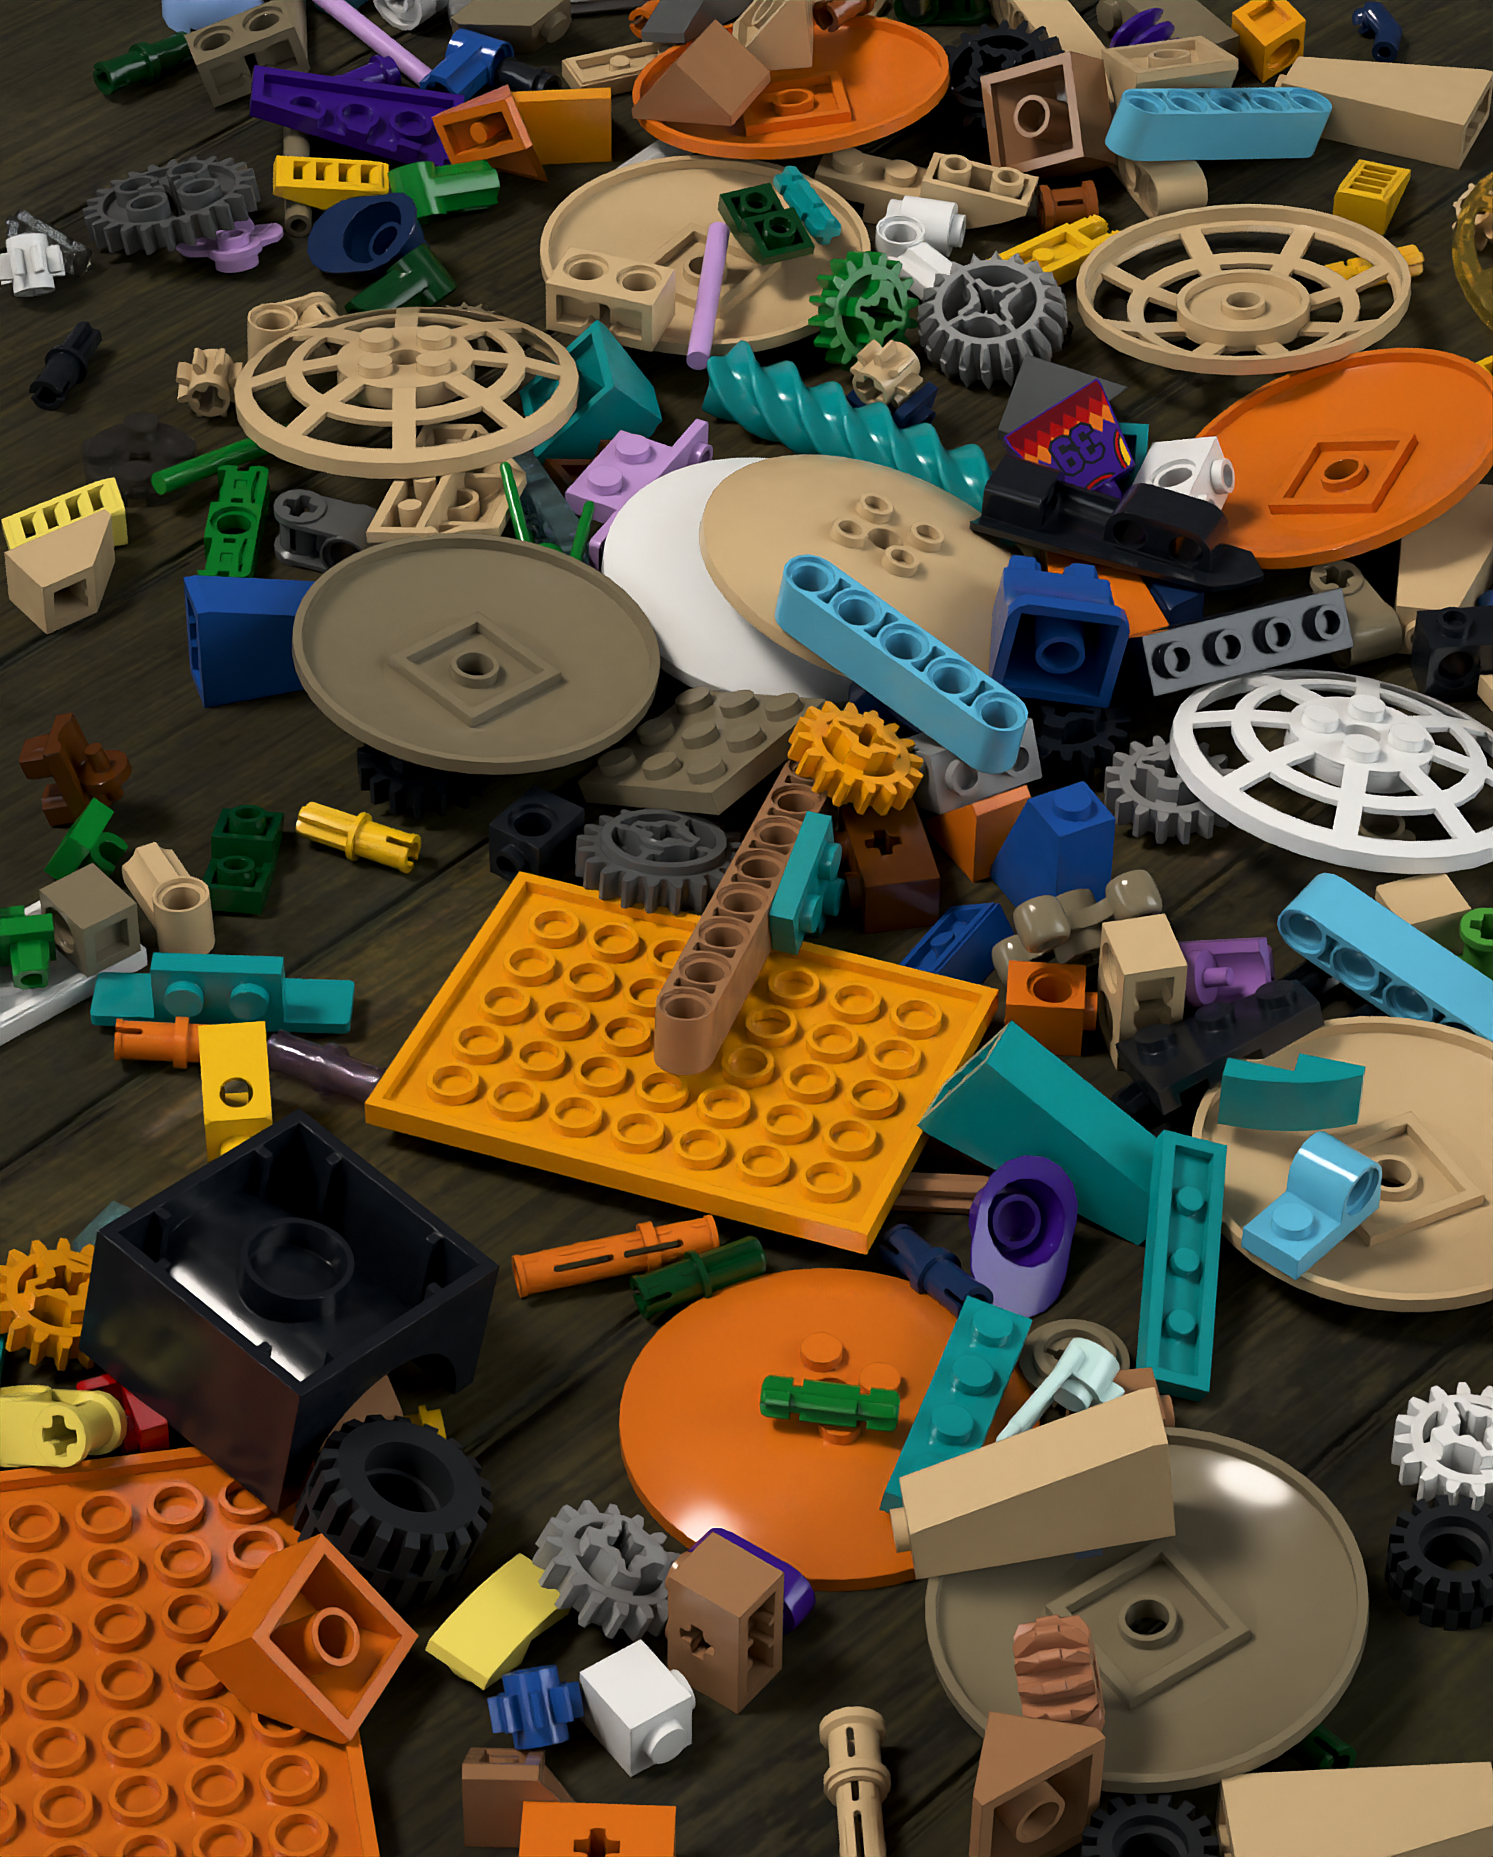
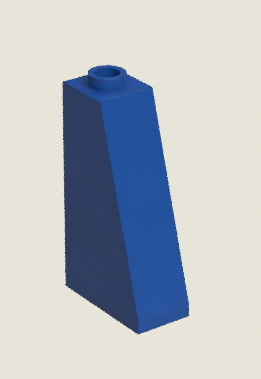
M201 575L183 577L190 672L204 708L304 689L293 662L292 633L295 615L301 600L316 581Z

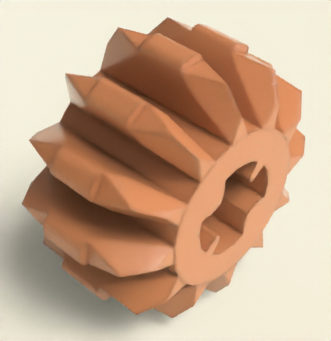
M1059 1614L1037 1617L1035 1622L1019 1624L1013 1636L1014 1644L1012 1648L1023 1716L1097 1727L1101 1732L1105 1724L1103 1689L1095 1644H1093L1091 1629L1079 1615L1060 1617Z

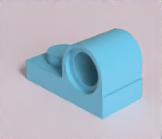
M1325 1131L1314 1133L1303 1143L1293 1159L1288 1174L1286 1191L1243 1227L1241 1247L1294 1280H1297L1379 1208L1382 1167L1379 1163Z

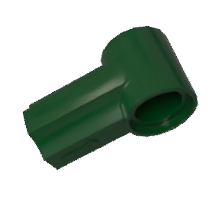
M424 242L392 265L386 271V276L354 296L344 308L347 314L377 309L434 307L459 286L426 242Z

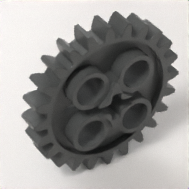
M193 156L179 164L175 159H172L168 162L167 166L161 168L152 164L148 166L147 172L131 171L128 172L129 178L125 180L110 181L111 188L96 190L97 197L87 199L88 207L83 208L90 241H96L97 248L100 249L108 246L110 253L125 248L126 255H131L141 249L146 250L148 255L163 247H166L169 252L174 251L177 245L181 243L195 246L197 243L196 239L198 238L215 239L217 238L216 231L235 229L234 222L247 221L249 219L248 212L257 211L256 202L261 201L254 170L253 168H247L246 162L235 164L234 158L231 157L218 162L217 156H211L202 161L197 160V156ZM166 193H169L172 197L178 217H175L172 213Z

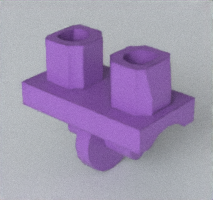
M1267 937L1177 941L1188 964L1184 1008L1203 1007L1214 1002L1230 1003L1255 994L1260 986L1274 981L1276 978L1273 950L1270 945H1267Z

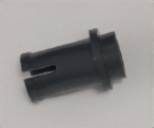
M506 56L501 59L495 69L494 82L499 86L498 88L508 84L511 92L562 90L561 78L557 76L554 69L548 66L536 68L518 61L514 57Z

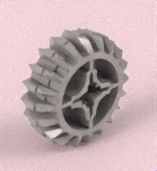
M995 251L991 259L980 260L973 253L970 264L963 266L953 261L950 275L935 274L933 287L923 289L922 304L918 306L917 313L920 345L924 347V352L927 353L933 368H941L947 380L960 376L966 387H969L976 380H982L988 390L994 381L1005 380L1012 387L1014 378L1020 371L1025 354L1050 362L1052 353L1062 350L1063 335L1067 334L1066 328L1068 327L1065 295L1061 292V287H1058L1052 272H1043L1037 260L1024 264L1018 253L1008 260H1002L997 251Z

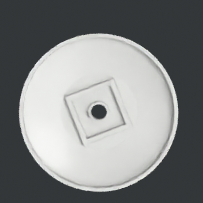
M729 458L693 464L657 478L640 489L626 502L610 526L603 551L601 572L624 589L647 616L659 644L660 668L692 688L703 686L708 687L710 691L721 692L751 690L754 694L776 696L785 693H796L799 697L827 699V701L834 703L840 711L845 709L849 702L848 691L852 680L812 664L791 653L753 627L721 594L710 577L701 555L699 526L707 501L714 489L722 480L736 470L769 458Z

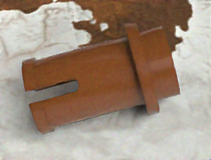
M820 0L813 6V17L822 30H826L828 27V32L832 33L856 15L864 16L869 14L877 0Z

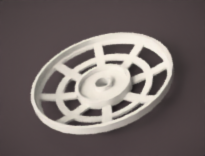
M1265 669L1210 682L1195 690L1180 704L1170 733V756L1176 772L1189 790L1205 805L1238 828L1268 843L1303 856L1340 866L1374 872L1401 874L1448 873L1471 869L1493 862V826L1475 833L1457 809V807L1474 799L1483 789L1484 783L1493 787V769L1487 766V759L1482 751L1483 749L1493 757V731L1464 712L1437 699L1398 685L1368 677L1310 669ZM1311 690L1331 691L1353 696L1323 697ZM1250 692L1236 704L1233 710L1197 712L1217 700ZM1276 695H1282L1299 704L1292 712L1255 710L1262 702ZM1385 703L1403 708L1405 710L1414 712L1419 715L1408 716L1396 709L1386 706ZM1231 726V734L1236 746L1250 762L1223 777L1211 766L1200 751L1193 734V729ZM1252 726L1286 729L1284 747L1269 752L1256 737ZM1449 732L1461 744L1467 756L1435 745L1430 733ZM1432 761L1466 774L1460 782L1445 790H1441L1428 777ZM1294 765H1298L1300 768H1302L1309 774L1336 786H1332L1319 780L1313 779L1299 771L1292 769L1291 767ZM1270 777L1302 795L1337 806L1333 829L1314 825L1282 813L1252 798L1243 791ZM1412 789L1418 796L1394 797L1366 794V792L1398 793ZM1362 812L1394 816L1434 814L1452 838L1432 841L1388 840L1360 836L1358 831Z

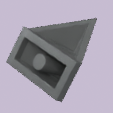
M1025 354L998 428L997 439L1003 440V437L1098 377ZM1098 378L1109 401L1128 388Z

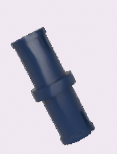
M897 1224L891 1227L882 1237L896 1247L899 1253L897 1254L885 1244H879L878 1250L881 1259L907 1277L913 1290L918 1294H928L951 1312L956 1319L959 1317L967 1295L971 1297L975 1295L981 1301L993 1305L994 1297L990 1288L979 1283L961 1268V1262L955 1254L944 1247H933L919 1236L911 1226Z

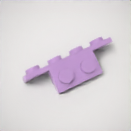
M696 419L672 447L649 440L641 435L620 430L565 492V511L581 516L585 502L593 501L595 510L592 520L604 523L589 542V566L601 572L603 551L610 526L621 508L640 489L672 471L693 464L712 461L713 448L708 444V422Z

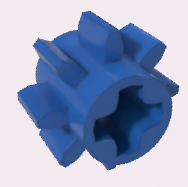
M557 1665L538 1666L505 1673L502 1675L505 1692L498 1693V1696L487 1698L493 1733H512L515 1750L543 1747L567 1741L570 1739L567 1722L574 1721V1718L585 1716L579 1682H560Z

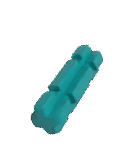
M785 166L782 173L774 176L773 186L782 195L788 206L795 208L804 227L818 244L827 245L832 237L840 235L841 224L832 215L829 208L797 167Z

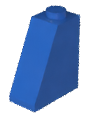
M1084 781L1030 798L1025 803L991 865L990 877L1015 908L1023 902L1038 896L1053 895L1056 897L1077 889L1092 890L1098 903L1106 898V885L1111 881L1116 818Z

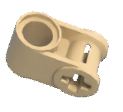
M311 292L302 297L278 303L261 304L249 311L247 317L248 361L265 346L290 332L317 322L339 317L336 303L326 293ZM318 306H319L320 309L325 313V315H323V314L320 312V310L317 308ZM326 342L330 349L325 344H322L309 355L307 360L337 355L344 345ZM292 353L272 364L263 373L286 366Z

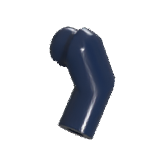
M1376 1L1365 2L1364 7L1357 8L1353 12L1352 23L1354 26L1359 24L1358 33L1362 35L1374 32L1376 36L1372 47L1373 58L1378 62L1391 63L1398 54L1403 32L1402 27L1382 3Z

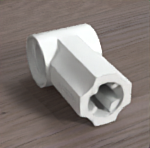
M904 214L886 216L876 226L874 252L886 253L887 260L900 261L903 265L899 276L913 278L914 283L909 290L922 300L923 289L933 287L935 274L950 275L952 262L924 241L925 228L920 220Z

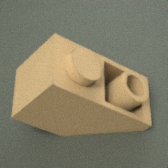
M106 509L4 552L9 599L46 634H50L98 612L115 563L112 517Z

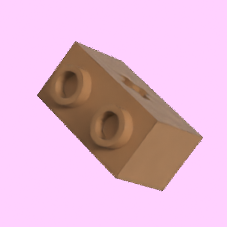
M712 1532L692 1553L684 1552L674 1561L665 1580V1588L668 1591V1622L665 1628V1637L668 1639L667 1669L669 1671L673 1669L678 1670L692 1688L734 1713L739 1714L782 1669L784 1572L717 1533Z

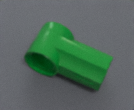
M487 159L435 167L433 161H422L395 168L387 173L391 192L405 193L414 200L417 208V220L420 225L441 220L449 214L489 209L498 204L497 196L500 183L496 169L489 165Z

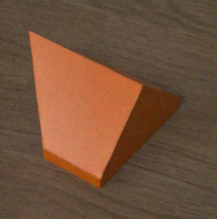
M508 84L431 117L451 164L487 159L489 165L498 172L549 183Z
M1023 785L925 819L924 822L928 833L974 883L990 877L991 865L1025 803L1032 797L1027 785Z

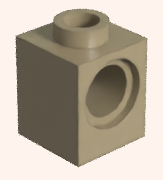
M93 863L39 889L41 914L52 913L55 948L87 978L141 951L137 903Z

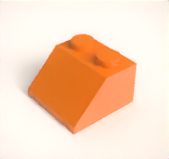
M321 1533L268 1555L198 1658L248 1710L336 1743L344 1744L352 1740L419 1635Z

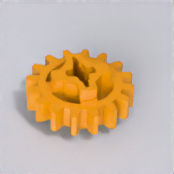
M825 701L821 710L811 705L808 707L804 717L800 716L788 740L792 744L787 753L788 758L800 762L795 771L796 775L804 778L811 777L815 781L811 791L815 794L827 791V796L832 799L833 805L837 807L851 802L858 814L864 815L868 806H872L881 816L886 815L891 806L899 811L902 810L907 800L912 798L923 777V774L919 772L924 762L923 758L911 754L915 742L911 739H899L896 733L900 726L896 723L884 726V720L879 718L878 712L871 710L870 712H864L863 715L859 714L854 703L848 702L843 711H840L831 701Z
M60 1238L56 1250H47L41 1241L34 1240L31 1244L29 1256L16 1249L9 1251L6 1265H0V1334L8 1333L5 1349L9 1352H14L26 1347L31 1350L29 1363L35 1366L45 1356L52 1357L58 1371H65L69 1359L75 1358L86 1369L94 1367V1362L79 1350V1342L95 1245L87 1244L79 1253L71 1251L70 1244L66 1238Z

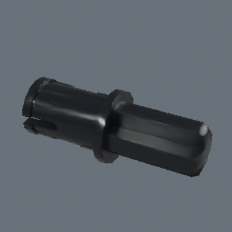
M87 321L78 322L62 345L54 346L48 351L45 357L44 369L29 388V393H35L31 396V399L38 407L48 411L59 409L71 388L86 378L88 374L87 362L102 341L100 330L92 328Z

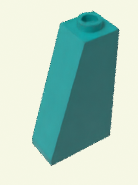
M1011 1020L943 1083L917 1126L930 1136L994 1170H997L1005 1161L1022 1155L1040 1156L1051 1160L1061 1166L1073 1182L1078 1200L1077 1214L1137 1246L1146 1240L1153 1146L1156 1137Z

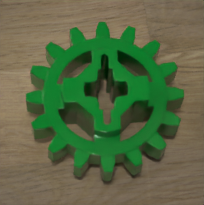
M848 251L846 260L833 258L830 261L833 275H818L816 280L823 288L821 295L809 297V302L818 307V315L808 319V325L820 327L821 333L813 343L815 347L829 348L825 358L828 363L841 364V370L850 372V368L858 362L856 354L873 339L882 348L890 340L901 342L908 347L911 346L904 334L906 329L918 327V322L909 317V310L919 305V299L907 296L906 291L911 288L914 280L912 277L899 276L903 265L900 261L887 260V254L882 252Z

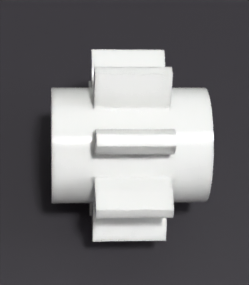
M29 233L8 238L5 241L7 253L0 254L1 285L12 284L14 296L16 297L40 296L55 291L53 277L65 276L60 246H48L47 235L43 233Z

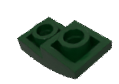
M771 183L720 194L718 211L724 222L747 254L762 266L814 254L815 246L795 208H783Z
M240 805L232 809H222L211 834V860L202 879L208 885L212 911L262 915L278 860L284 829V813L268 812L256 805Z

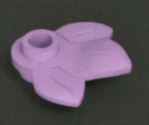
M249 217L247 221L234 222L235 229L216 231L217 238L215 239L201 237L196 239L197 243L195 246L181 243L177 245L176 250L187 257H209L215 261L216 270L224 273H235L257 266L259 263L258 253L262 251V247L278 242L284 233L280 224L254 225Z

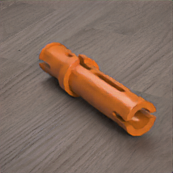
M709 1214L704 1215L703 1218L654 1227L651 1221L638 1223L636 1231L577 1242L521 1256L517 1254L511 1256L517 1292L520 1298H524L534 1293L588 1284L642 1271L648 1273L683 1260L685 1251L693 1249L700 1254L720 1247L714 1218ZM677 1241V1245L674 1247L624 1257L625 1251ZM608 1255V1260L554 1271V1267L558 1265Z

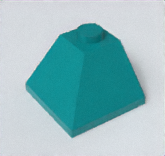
M597 319L566 348L576 363L579 375L580 392L577 408L569 421L557 433L533 448L535 459L544 464L545 459H594L601 439L612 440L620 430L641 435L648 439L654 433L657 425L663 421L654 387L609 329ZM536 375L519 391L525 417L537 411L551 398L559 385L558 380Z

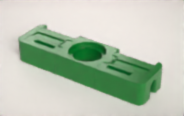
M223 465L217 469L219 499L218 502L210 503L204 533L205 570H197V574L201 576L255 578L270 499L269 470L263 466H250L249 471H238L237 465ZM233 529L247 531L241 534L232 535L222 533L224 531Z

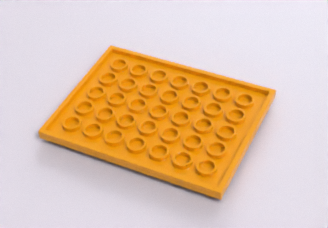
M519 871L365 1102V1122L367 1124L867 1255L930 1137L929 1134L917 1125L943 1083L974 1055L998 1010L999 989L802 941L797 955L771 950L713 1063L706 1070L698 1074H672L661 1069L654 1061L656 999L701 916L683 911L679 915H674L667 907L659 906L652 914L646 913L645 904L636 903L625 909L621 908V897L601 900L599 899L598 890L585 889L582 886Z

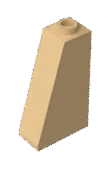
M1298 56L1287 75H1279L1275 87L1306 88L1323 95L1330 101L1332 110L1320 138L1459 170L1489 117L1493 89V71Z
M1478 484L1444 514L1399 539L1394 611L1401 623L1403 645L1398 653L1412 655L1417 611L1437 610L1446 607H1477L1480 595L1488 591L1492 585L1493 485Z
M1155 1387L1139 1389L899 1477L903 1507L889 1509L896 1552L911 1551L916 1580L1176 1536L1169 1446Z
M1491 1762L1243 1773L1221 1779L1215 1819L1221 1857H1493Z

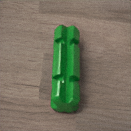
M769 1375L764 1379L760 1394V1411L763 1416L768 1418L789 1420L790 1413L800 1414L799 1421L856 1428L857 1421L867 1422L866 1430L892 1432L896 1429L900 1414V1394L893 1389L871 1387L870 1394L861 1393L860 1385L804 1379L803 1386L794 1385V1377Z

